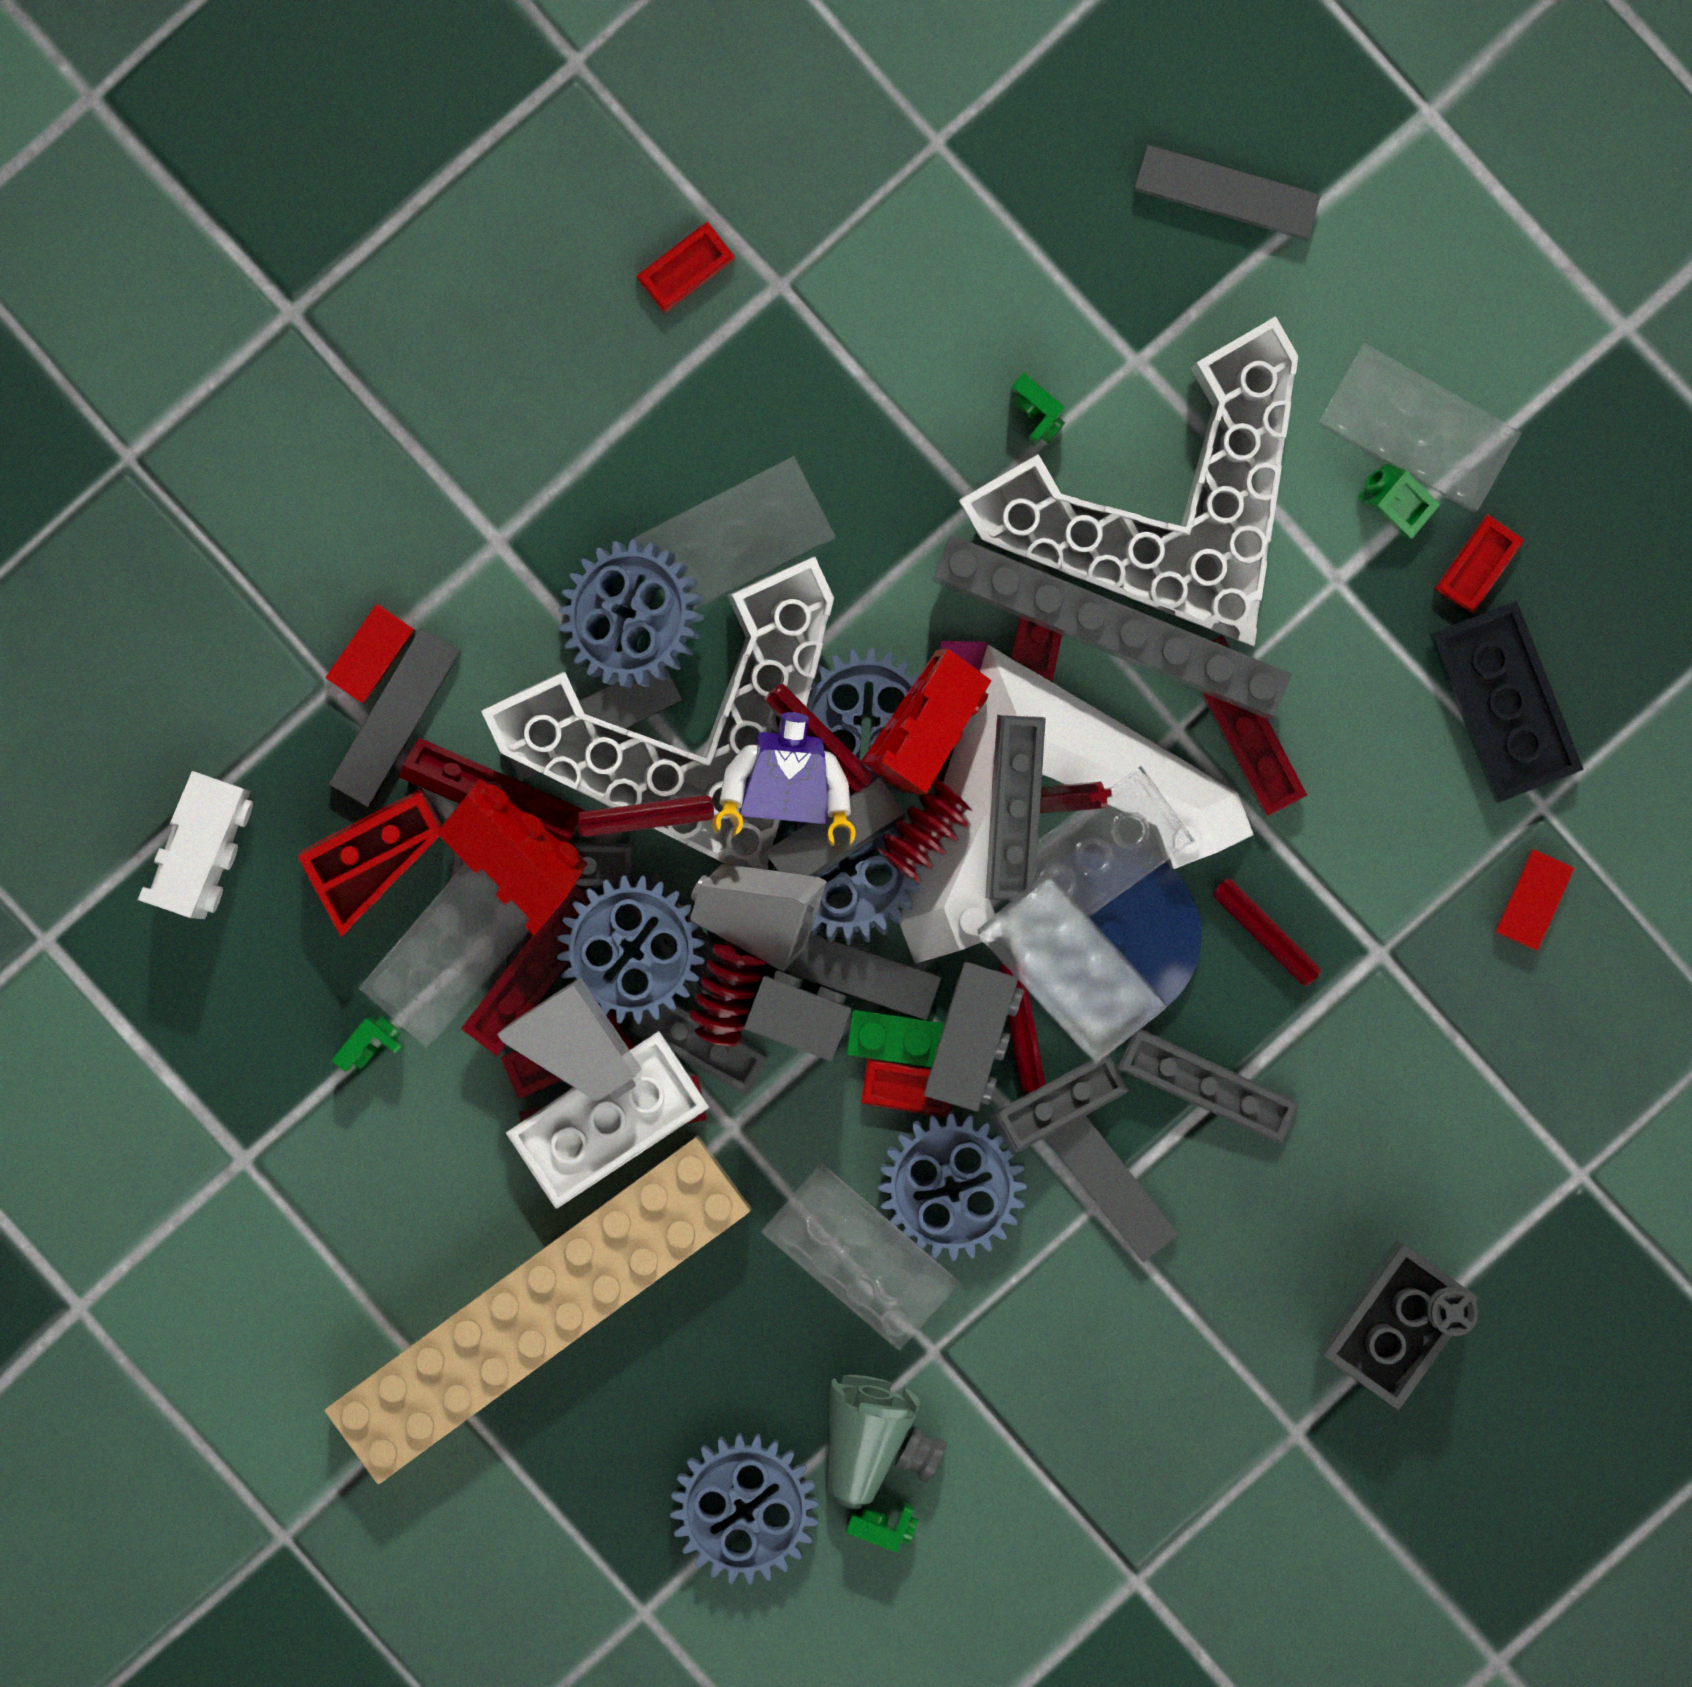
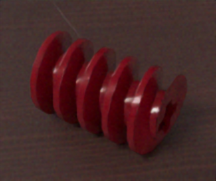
M935 779L931 785L936 797L930 794H920L919 801L924 811L913 806L907 809V815L912 824L902 820H897L894 823V827L900 837L898 838L886 833L882 836V841L887 851L875 847L894 868L908 879L917 883L922 880L915 868L918 864L929 869L934 867L928 853L933 851L942 856L947 853L940 840L943 837L954 842L959 840L953 829L954 824L967 829L971 826L965 812L967 810L972 811V809L960 796L938 779Z
M714 944L712 952L723 960L722 962L708 961L706 968L716 974L717 977L702 978L701 985L711 991V994L698 993L696 995L695 1001L704 1007L705 1011L691 1010L689 1017L692 1021L699 1024V1027L695 1028L694 1032L703 1040L716 1045L735 1047L740 1045L742 1039L740 1031L744 1029L747 1022L746 1014L751 1011L754 1003L752 998L757 995L760 987L758 981L763 979L766 971L763 965L767 963L736 945Z

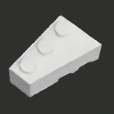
M192 771L170 823L173 827L165 850L159 848L154 863L158 864L159 867L151 889L143 887L138 900L188 918L206 919L208 912L214 913L223 892V888L217 886L223 869L230 870L237 854L238 844L233 843L238 826L245 827L251 815L253 801L248 800L251 791Z

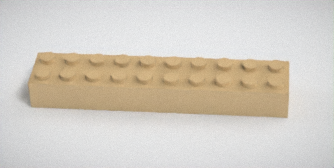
M697 1135L341 1396L324 1411L379 1485L748 1214L752 1208L699 1135Z

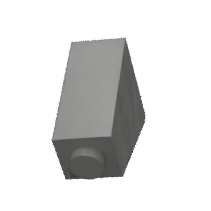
M722 864L709 877L703 875L696 883L691 894V899L695 901L690 920L784 972L806 948L827 881L814 876Z
M581 977L505 1026L497 1034L503 1043L595 1101L601 1100L608 1094L614 1101L636 1086L633 1078L642 1069Z

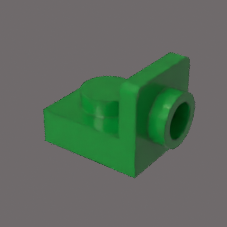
M1023 372L1011 387L1010 392L1016 396L1012 403L1029 418L1034 419L1036 415H1039L1043 419L1029 436L1028 442L1034 447L1041 439L1049 444L1066 423L1060 418L1064 413L1065 406Z
M1384 464L1381 468L1371 473L1365 482V488L1358 495V499L1363 504L1375 508L1402 536L1410 539L1417 534L1440 506L1407 470L1389 464Z
M383 1016L377 1021L372 1017H367L331 1061L344 1072L350 1071L354 1065L361 1070L378 1050L372 1044L376 1038L394 1053H399L405 1046L398 1039L402 1032Z
M906 1502L903 1503L894 1527L887 1524L889 1521L888 1516L875 1510L864 1508L862 1514L851 1511L845 1530L846 1534L898 1553L901 1542L907 1545L910 1544L918 1519L912 1517L913 1505Z

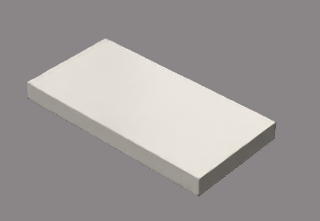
M660 1031L630 1050L642 1069L633 1078L636 1086L613 1101L608 1094L601 1100L595 1101L574 1087L506 1132L556 1209L710 1108Z

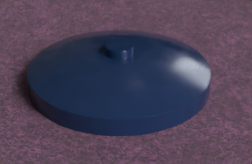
M1105 844L1075 851L1061 858L1041 875L1035 883L1034 901H1025L1021 913L1019 944L1027 974L1039 993L1051 1005L1064 1014L1082 1022L1100 1026H1120L1136 1023L1159 1013L1179 996L1196 968L1200 954L1202 933L1200 917L1194 898L1182 878L1169 865L1141 849L1125 845Z

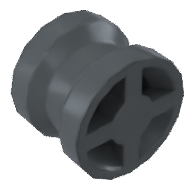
M1445 1287L1438 1289L1427 1302L1426 1313L1429 1322L1434 1328L1448 1336L1458 1337L1465 1335L1473 1329L1477 1322L1478 1309L1476 1302L1470 1295L1457 1288Z
M914 1426L897 1457L894 1467L902 1471L910 1469L917 1473L919 1480L928 1483L943 1456L947 1442L940 1438L932 1440L924 1435L922 1429Z

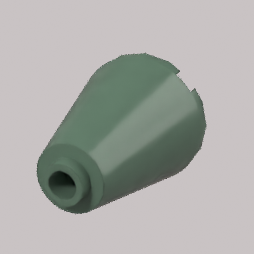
M843 1375L841 1384L835 1378L831 1380L829 1389V1492L836 1497L835 1501L839 1505L859 1509L863 1504L871 1503L874 1500L918 1414L920 1401L913 1392L904 1388L903 1395L901 1396L890 1391L891 1382L869 1376Z

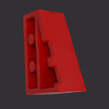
M950 649L936 650L862 758L861 763L903 793L927 794L948 755L960 741L963 729L970 717L976 715L987 701L989 694L985 691L992 680Z
M481 778L437 832L475 874L483 870L497 884L500 889L495 895L504 905L509 904L512 900L530 919L525 924V927L533 936L536 935L566 899L588 864L581 858L580 853L574 846L567 842L559 841L545 830L543 823L536 816L522 812L509 801L508 796L503 790L495 785L487 784Z
M423 788L300 851L298 858L341 937L439 837L437 832L442 824Z

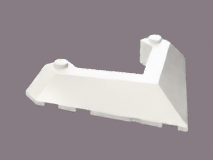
M1275 316L1190 367L1211 403L1212 411L1181 526L1061 494L1039 454L963 497L959 502L982 541L1254 647L1298 354Z
M815 556L727 595L746 638L702 757L584 714L565 672H561L481 711L500 753L611 808L708 795L713 800L714 816H716L723 810V806L719 802L727 766L745 746L754 745L758 733L779 734L781 719L765 704L764 700L767 694L781 683L786 685L807 707L823 645L822 641L828 616H830L834 600ZM726 816L722 817L721 827L717 833L712 829L713 819L655 827L654 829L725 864L768 870L769 859L765 851L773 845L780 820L742 816V830L734 837L731 836L734 823L731 818Z
M987 645L980 672L992 680L985 691L989 696L980 711L970 717L963 729V735L953 750L943 781L972 809V811L967 810L965 812L971 826L967 829L954 824L953 829L959 840L954 842L944 837L940 840L947 852L944 856L933 851L928 853L934 867L929 869L921 866L922 874L920 877L922 880L919 882L920 891L919 893H908V896L913 900L912 910L902 908L900 927L915 964L957 952L1002 935L991 902L985 898L997 714L1045 717L1042 775L1062 784L1101 781L1104 788H1110L1112 791V797L1107 798L1108 805L1153 825L1166 863L1170 868L1175 869L1217 853L1254 834L1238 792L990 645Z

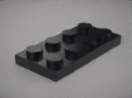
M1517 601L1430 634L1496 803L1584 770Z

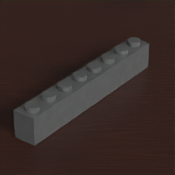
M951 534L933 575L934 583L1269 720L1275 717L1292 675L1279 668Z

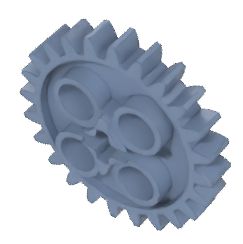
M631 539L627 551L624 544L615 541L612 546V555L602 548H597L598 562L593 563L583 558L581 562L586 573L583 576L576 573L570 574L571 579L577 584L576 589L562 591L565 597L571 599V605L559 608L558 612L569 616L570 622L560 626L559 630L573 635L564 645L565 649L580 651L574 659L575 664L583 667L589 665L587 670L589 676L598 678L603 674V683L614 686L619 678L620 686L627 689L632 688L634 679L638 685L649 687L650 673L656 679L666 680L664 667L668 665L671 668L680 670L681 665L676 656L679 652L692 656V650L685 643L688 638L700 639L701 637L697 631L691 629L692 623L704 620L703 615L693 611V606L704 601L703 597L689 593L698 584L697 579L690 576L683 577L689 568L688 565L681 561L673 564L675 554L666 549L660 553V546L651 542L644 549L641 542ZM623 576L625 580L624 589L619 595L613 596L611 591L612 584L615 579ZM645 576V581L640 584V578ZM664 589L666 594L665 601L660 608L654 610L652 607V597L658 590ZM628 610H636L634 619L626 618ZM609 619L610 631L604 639L599 640L597 635L598 626L603 620ZM649 632L651 644L645 652L640 653L637 647L638 640L641 635ZM622 644L623 649L618 653L617 647Z
M869 648L866 660L861 661L854 649L850 650L849 663L843 664L840 658L834 655L832 656L834 670L829 672L819 665L817 671L822 680L819 683L812 682L810 690L812 694L808 698L807 708L833 734L839 731H846L853 735L856 746L852 753L859 760L862 729L861 726L854 725L853 720L854 718H861L863 714L865 683L871 682L873 684L872 718L880 721V726H875L871 729V747L893 715V713L889 714L880 709L877 700L880 693L886 689H894L900 692L904 698L921 673L919 672L908 677L905 674L909 664L908 660L903 661L897 668L891 666L892 652L889 651L884 656L882 662L876 661L873 648ZM849 686L856 690L859 697L858 704L851 710L844 711L838 709L832 701L833 693L837 688ZM869 769L873 775L870 783L874 782L878 778H881L883 783L884 781H886L878 774L873 772L871 769Z
M794 821L796 831L808 824L806 822ZM894 826L816 876L827 881L810 932L811 936L814 937L824 928L827 929L828 943L833 942L838 932L844 933L847 945H851L853 935L856 932H860L865 942H870L871 928L875 927L881 934L886 935V920L888 918L898 924L902 922V915L898 907L912 910L913 900L906 893H919L920 883L908 879L882 855L869 858L876 851L875 847L887 851L882 841L884 834L888 833L898 838L900 837ZM784 832L782 835L783 839L792 833ZM846 864L850 870L855 868L856 875L849 877L846 872L840 873V867ZM918 864L915 868L919 875H921L922 867ZM882 870L887 872L891 879L883 886H874L867 881V877L874 871ZM836 893H845L852 899L851 903L842 909H835L827 902Z
M621 876L619 889L616 890L613 889L607 880H603L602 895L598 896L593 890L588 888L585 890L590 902L587 906L575 901L572 903L574 910L579 914L577 919H562V922L572 930L570 935L557 936L558 941L568 945V951L556 955V959L569 961L571 967L564 970L560 976L561 978L575 977L576 980L581 977L595 1000L600 1003L599 1006L605 1015L610 1008L615 1009L617 1023H622L626 1011L632 1013L636 1024L641 1023L643 1010H648L650 1015L657 1020L659 1019L658 1005L663 1003L667 1008L674 1011L676 1007L672 996L675 993L686 998L690 996L687 989L682 985L684 981L698 982L700 979L690 971L691 965L703 964L705 961L703 958L693 955V948L705 944V940L692 938L691 932L700 925L695 922H686L684 918L691 911V905L678 909L675 906L679 892L674 891L666 898L661 896L663 891V882L658 881L650 891L646 890V879L644 876L639 877L635 888H630L627 877ZM624 904L634 906L639 912V923L633 930L624 931L616 924L615 913ZM656 917L658 919L657 925L638 945L637 949L642 954L638 960L628 958L613 979L608 983L605 982L603 976L624 952L623 948L619 946L623 939L629 942L633 941L649 919ZM660 933L670 935L675 943L673 954L664 960L656 958L650 948L652 939ZM597 939L605 941L611 950L608 962L602 966L590 964L586 957V948L592 941ZM630 969H639L645 975L646 986L639 994L629 995L622 988V977Z
M950 1111L946 1124H941L939 1118L933 1113L930 1116V1128L925 1129L916 1120L913 1123L915 1133L913 1138L903 1132L898 1135V1139L904 1148L901 1150L896 1147H889L887 1154L896 1163L882 1164L880 1169L882 1173L891 1177V1180L881 1182L878 1186V1190L891 1193V1197L881 1203V1208L895 1209L896 1211L889 1219V1226L903 1223L905 1228L900 1239L904 1241L915 1235L918 1238L915 1247L917 1252L922 1250L927 1243L933 1245L932 1256L934 1259H937L942 1248H948L952 1261H956L959 1248H965L971 1259L975 1258L976 1244L978 1243L987 1251H991L993 1244L990 1236L994 1234L998 1238L1005 1240L1008 1234L1002 1225L1003 1222L1017 1225L1019 1220L1010 1209L1024 1208L1025 1205L1024 1199L1014 1195V1192L1027 1189L1026 1181L1014 1179V1175L1024 1170V1163L1010 1162L1009 1159L1014 1155H1011L1008 1147L1004 1149L1001 1147L1003 1138L1000 1133L993 1137L988 1134L991 1121L986 1120L979 1129L973 1127L974 1119L972 1113L967 1115L963 1124L957 1123L954 1111ZM964 1147L974 1148L981 1156V1163L975 1168H964L958 1164L956 1153ZM918 1160H929L937 1168V1175L928 1181L920 1180L914 1175L912 1165ZM989 1172L992 1174L990 1180L970 1182L962 1185L957 1196H953L950 1189L941 1190L922 1199H915L913 1195L917 1191H927L943 1187L947 1176H953L955 1182H963L982 1173ZM976 1191L987 1192L992 1197L994 1206L986 1212L975 1211L969 1204V1196ZM932 1203L942 1204L948 1209L950 1218L942 1224L931 1223L925 1215L926 1207Z
M737 1433L735 1446L729 1447L723 1437H719V1451L714 1453L706 1445L702 1446L701 1452L704 1461L701 1463L691 1457L687 1461L689 1468L693 1471V1475L679 1473L677 1480L686 1487V1491L678 1490L672 1492L671 1498L682 1503L683 1507L672 1510L670 1517L684 1521V1524L675 1529L674 1535L675 1537H689L682 1551L685 1554L697 1549L699 1552L695 1562L697 1568L707 1561L713 1563L711 1569V1577L713 1578L724 1568L728 1570V1580L732 1584L738 1572H744L747 1583L752 1584L754 1573L759 1570L765 1579L769 1581L771 1580L772 1565L776 1564L782 1571L786 1572L788 1571V1564L785 1557L788 1554L799 1560L802 1558V1552L796 1545L798 1541L808 1544L812 1542V1536L804 1530V1526H816L818 1518L806 1512L819 1506V1499L806 1497L805 1493L815 1487L814 1480H800L807 1466L805 1463L795 1467L790 1465L794 1456L792 1449L782 1456L776 1454L778 1450V1440L776 1439L766 1449L761 1447L760 1434H756L752 1445H745L742 1434ZM754 1465L762 1471L764 1475L763 1482L756 1487H746L738 1479L739 1470L744 1466ZM770 1485H779L777 1492L765 1497L753 1506V1517L748 1518L746 1514H740L719 1532H711V1526L724 1520L736 1511V1500L741 1498L744 1503H749ZM709 1491H715L724 1497L726 1506L721 1512L709 1513L702 1508L700 1498ZM773 1503L782 1504L790 1513L789 1519L781 1525L770 1524L763 1515L765 1508ZM735 1529H741L750 1535L752 1543L746 1550L735 1551L728 1546L726 1536Z

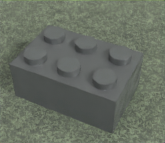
M968 962L962 964L923 1092L924 1096L976 1112L979 1110L980 1103L990 1104L997 1081L996 1078L989 1076L994 1059L1002 1061L1010 1038V1034L1002 1032L1007 1015L1013 1017L1017 1015L1024 992L1023 989L1016 988L1017 977Z
M776 970L774 978L767 975L764 976L744 1029L832 1062L851 1012V1007L843 1005L846 996L821 986L817 994L801 989L803 979Z
M1396 1240L1317 1351L1399 1411L1452 1337L1434 1328L1429 1322L1426 1309L1431 1295L1438 1289L1452 1287L1470 1295L1475 1302L1479 1298L1404 1243Z

